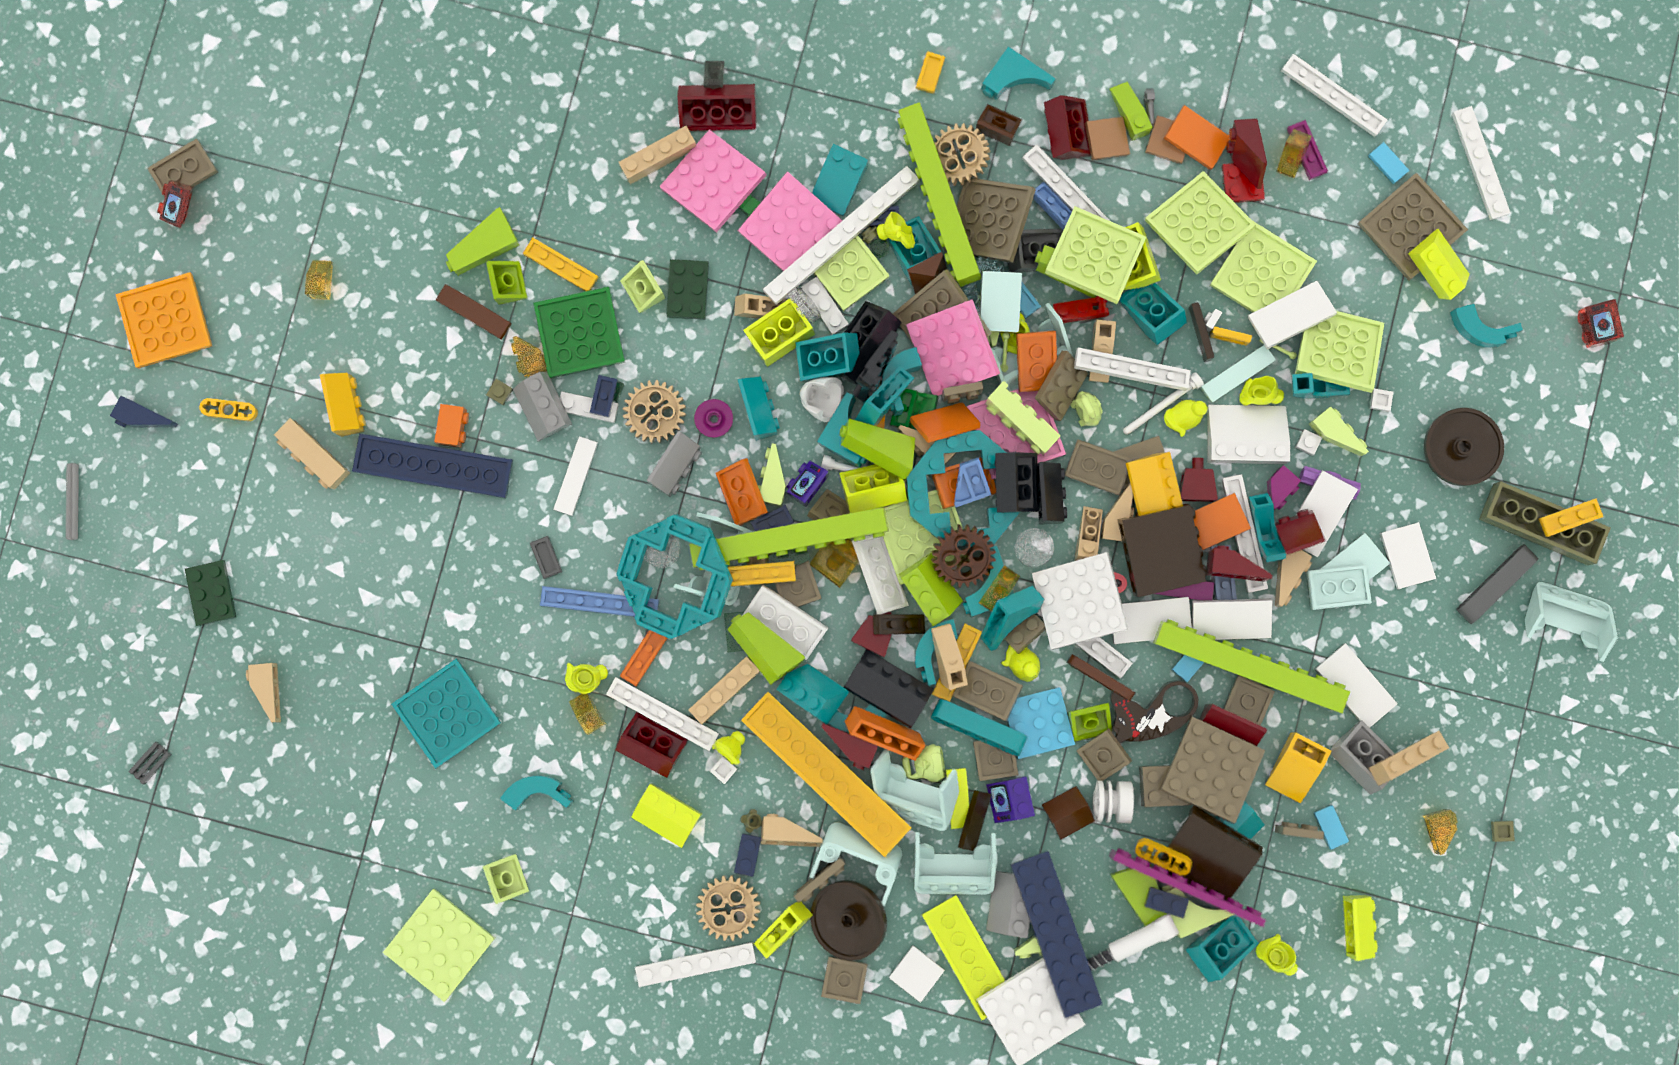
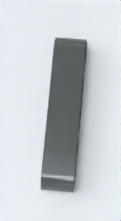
M1525 544L1521 545L1456 610L1469 624H1473L1539 558Z

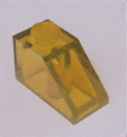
M1293 129L1285 143L1277 172L1295 178L1307 152L1311 135Z
M312 261L306 274L305 295L309 298L330 300L332 261Z
M1003 566L979 601V604L992 612L997 600L1009 595L1020 576L1006 566Z
M1443 809L1423 815L1434 853L1438 855L1445 854L1457 831L1456 824L1458 820L1456 814L1450 809Z

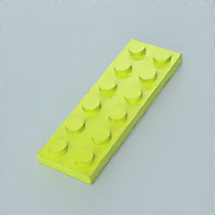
M954 895L923 913L922 916L981 1020H984L987 1016L978 1003L977 998L1000 985L1005 980L957 895Z

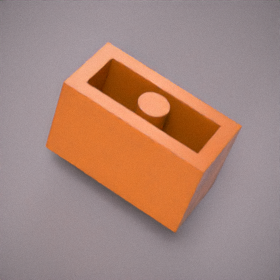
M440 404L434 441L436 444L461 448L462 443H465L466 440L464 427L469 421L467 409L460 406Z

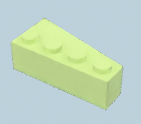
M1003 381L988 397L985 403L987 405L986 409L994 416L997 414L1002 419L1001 423L1008 429L1012 427L1017 432L1015 435L1024 442L1026 440L1031 444L1030 448L1035 453L1044 455L1060 438V435L1043 418L1040 417L1038 420L1035 410L1031 406H1024L1021 397L1016 392H1009L1006 389L1009 385Z

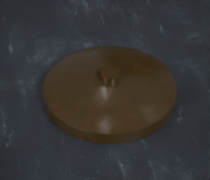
M1456 408L1443 413L1432 422L1425 435L1424 454L1429 467L1440 479L1457 486H1471L1487 480L1497 471L1504 456V440L1498 425L1488 415L1472 408Z
M851 880L837 881L822 889L813 901L811 907L813 916L810 918L812 930L820 945L831 955L843 960H860L871 955L883 942L887 930L886 912L880 899L867 886Z

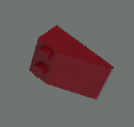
M1258 119L1234 120L1233 128L1229 130L1230 141L1226 145L1227 153H1230L1232 162L1257 189H1261L1267 159Z
M1300 510L1296 516H1284L1275 523L1287 555L1326 542L1313 510Z
M1218 545L1208 552L1206 568L1208 576L1261 582L1272 579V574L1238 552L1229 550L1228 546Z
M822 724L823 730L848 759L854 762V767L864 770L865 767H870L878 748L877 745L827 724Z

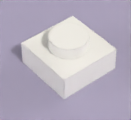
M1215 309L1212 313H1207L1204 318L1207 332L1213 329L1222 314L1221 311Z
M1374 389L1371 394L1369 409L1391 411L1393 392Z
M1304 429L1295 448L1313 456L1322 437Z
M722 756L710 772L725 784L737 771V768Z

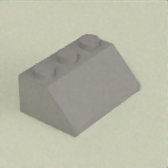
M538 372L523 380L513 389L537 441H541L572 425L547 372Z
M678 431L648 477V483L669 497L672 494L675 495L681 486L679 484L681 479L686 478L690 473L691 468L689 467L691 463L699 459L702 453L700 445Z
M1361 720L1330 749V754L1371 795L1382 790L1388 782L1378 786L1369 767L1395 753Z
M996 871L986 930L1008 936L1028 938L1030 920L1014 874Z

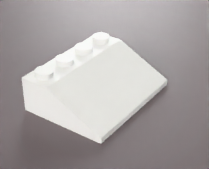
M1208 405L1207 463L1286 464L1290 462V437L1286 406Z

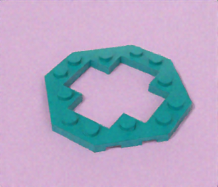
M980 430L968 431L935 441L906 478L909 516L936 538L938 536L944 538L943 531L951 532L950 513L930 514L926 475L945 473L944 454L978 450H981L983 470L995 469V453H1006V451ZM997 507L987 508L988 528H982L984 531L983 536L988 535L990 537L989 541L995 544L1020 512L997 513ZM961 539L957 545L963 546L967 540Z
M674 514L628 537L616 573L625 589L624 594L629 606L633 608L637 625L669 639H675L719 618L733 581L712 529L678 514ZM670 534L700 546L701 550L695 566L712 572L701 608L684 602L678 619L648 607L647 604L653 587L636 581L647 546L665 551Z

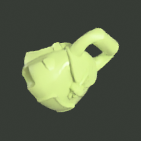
M1079 392L1072 401L1071 407L1076 409L1081 419L1078 421L1080 426L1098 425L1103 413L1100 401L1089 392Z
M931 744L922 750L916 761H914L916 773L911 775L909 758H902V766L908 779L924 778L930 782H939L945 778L944 757L940 746Z

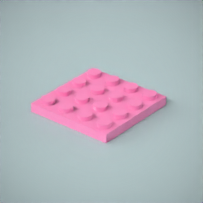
M708 130L696 144V147L686 155L659 187L717 233L766 177V173L711 130Z
M786 172L737 231L784 271L841 223L842 220L789 172Z
M973 299L906 324L913 345L917 347L932 395H941L943 388L975 383L1000 374Z
M1018 389L1012 391L1021 397L1024 406H1031L1035 410L1038 420L1040 417L1043 418L1058 433L1053 417L1035 399L1038 391L1019 392ZM987 399L967 406L981 422L980 428L975 429V431H982L1006 452L1035 453L1030 448L1031 444L1026 440L1024 442L1015 435L1017 432L1012 427L1008 429L1001 423L1002 419L997 414L994 416L986 409L987 405L985 403ZM1061 438L1044 455L1041 453L1037 454L1038 463L1047 462L1066 455ZM996 468L989 469L992 479H996Z

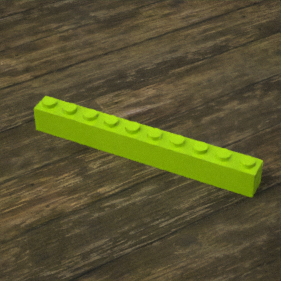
M918 102L898 110L900 117L897 120L900 128L905 129L906 134L903 135L906 145L911 146L912 151H909L912 163L916 162L918 166L915 168L918 180L922 178L923 185L920 186L923 195H928L929 202H926L929 212L935 215V219H932L935 229L940 230L941 236L938 238L941 247H946L945 259L948 265L952 264L953 270L950 273L955 281H958L960 287L981 280L982 277L922 106Z
M882 507L718 538L716 541L728 566L730 561L737 560L738 563L749 562L751 557L757 556V560L769 558L768 554L776 553V556L787 555L788 550L795 549L796 553L807 551L809 546H815V549L827 547L826 543L834 542V545L845 544L847 539L852 538L856 542L866 540L865 536L873 535V538L883 537L885 532H889L885 508ZM692 543L689 544L693 567L698 568L695 565L701 547Z
M1169 619L1166 622L1161 621L1153 641L1154 644L1339 713L1344 711L1351 692L1345 689L1346 685L1334 682V685L1327 683V678L1316 675L1315 678L1308 676L1309 672L1297 668L1296 671L1289 669L1290 664L1279 661L1278 664L1271 662V657L1263 654L1257 657L1252 655L1253 651L1244 647H1241V650L1233 648L1234 644L1225 640L1222 643L1215 641V636L1204 633V636L1196 634V629L1188 626L1182 629L1177 627L1179 623Z

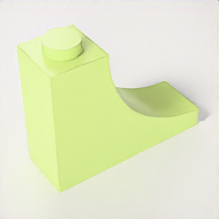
M1168 884L1161 887L1162 891L1187 898L1181 890ZM1190 900L1184 918L1170 914L1179 931V934H1177L1179 938L1186 937L1234 915L1221 908L1198 906Z

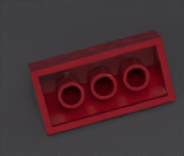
M755 84L678 86L677 99L680 129L684 126H687L689 131L756 129Z

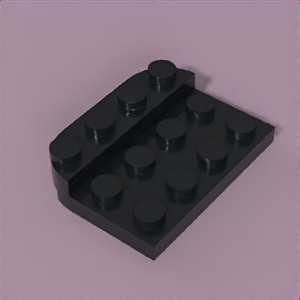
M891 330L867 362L865 369L856 380L858 386L852 392V395L863 403L877 390L882 379L880 377L882 369L885 370L896 350L898 334Z

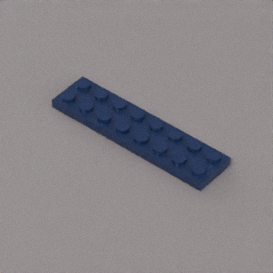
M359 433L352 472L506 498L513 460Z
M1049 851L1010 864L1064 1018L1103 1005Z

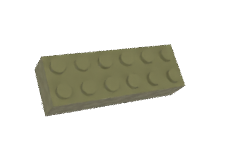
M1502 481L1493 484L1479 518L1481 521L1585 565L1597 564L1611 527L1593 520L1546 537L1539 518L1566 508Z

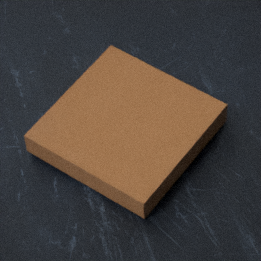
M1157 115L1145 153L1182 164L1185 153L1164 139L1174 120Z
M1123 117L1087 121L1085 123L1092 160L1122 157L1130 154Z

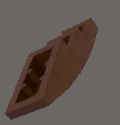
M447 284L444 285L435 299L438 303L501 340L512 324Z

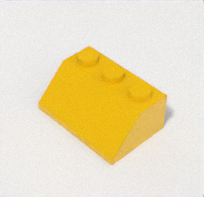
M349 373L320 374L331 431L341 437L364 432L363 426L366 424L364 416L360 414L359 407L362 405L360 397L356 396L357 381L355 377H352Z
M1170 452L1155 453L1126 463L1138 516L1183 506Z

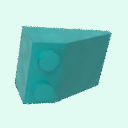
M833 144L812 194L832 212L844 217L868 167V159Z
M919 216L906 221V225L912 227V234L915 240L913 248L906 249L901 242L888 238L889 244L910 284L911 281L907 269L941 252Z
M1156 283L1142 288L1129 289L1119 299L1121 305L1144 334L1156 345L1187 323L1185 309Z
M1232 915L1221 920L1203 933L1185 950L1206 980L1213 982L1222 980L1259 943L1241 918L1237 915Z

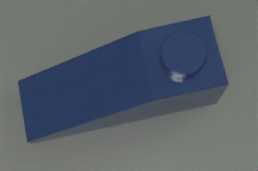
M123 396L119 397L110 414V417L116 419L114 423L124 428L127 425L131 427L178 426V423Z

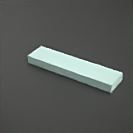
M1263 345L1200 388L1210 403H1213L1276 361L1270 350Z

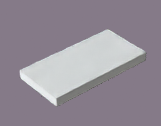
M1315 281L1248 315V319L1265 347L1269 349L1335 316L1337 311L1318 281Z
M1323 470L1298 510H1313L1326 542L1303 549L1316 557L1321 553L1358 490Z
M873 535L865 537L866 540L856 542L853 540L852 543L877 614H884L909 606L902 585L899 584L883 537L873 538Z
M764 584L743 613V615L747 612L752 614L803 654L805 660L808 659L828 630L827 626Z
M1189 597L1123 603L1122 607L1128 630L1113 633L1114 644L1154 640L1161 621L1166 622L1167 619L1179 623L1177 627L1185 629L1186 626L1192 628Z
M1272 599L1192 601V628L1197 630L1196 634L1204 636V633L1215 636V640L1271 638Z
M1346 643L1315 668L1320 676L1327 678V683L1334 685V682L1346 685L1345 689L1351 691L1346 706L1359 721L1362 720L1369 728L1397 705L1396 701Z

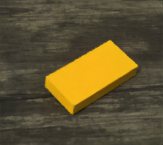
M927 51L916 89L934 94L945 56Z
M1215 326L1210 331L1209 336L1210 338L1247 346L1252 339V335Z

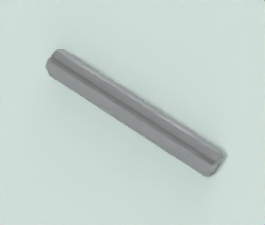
M76 463L66 465L67 540L78 539L79 465Z

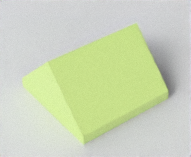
M644 260L640 261L620 280L639 313L665 299L662 290Z
M516 854L483 866L495 904L529 892Z

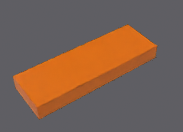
M649 630L620 677L637 687L668 638Z

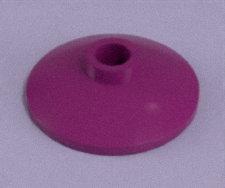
M709 399L701 403L696 409L694 415L695 425L699 432L707 437H721L730 430L733 423V413L725 402L718 399ZM713 416L718 418V421L715 423L711 422V417Z

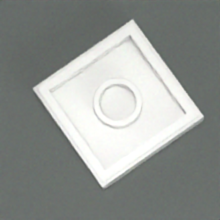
M912 946L889 978L921 1003L945 970L915 946Z

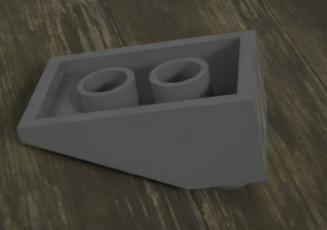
M1023 230L1013 263L1008 262L1009 272L1025 273L1036 271L1038 263L1035 262L1038 251L1042 252L1044 245L1056 248L1063 230Z

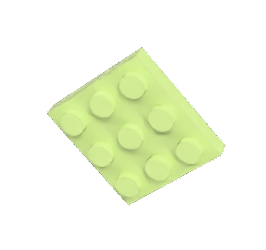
M858 235L814 272L815 276L818 277L843 312L890 277Z

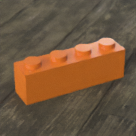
M854 706L845 720L850 735L916 761L926 746L919 732Z

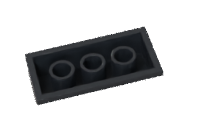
M865 301L844 331V333H857L859 345L858 358L852 372L838 375L858 385L856 380L865 369L867 362L891 330L896 332L902 322L889 310Z
M868 649L865 650L843 687L909 728L913 727L934 691L932 687Z

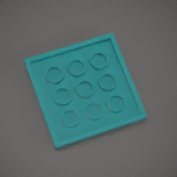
M458 659L447 664L391 704L435 769L501 724V721Z

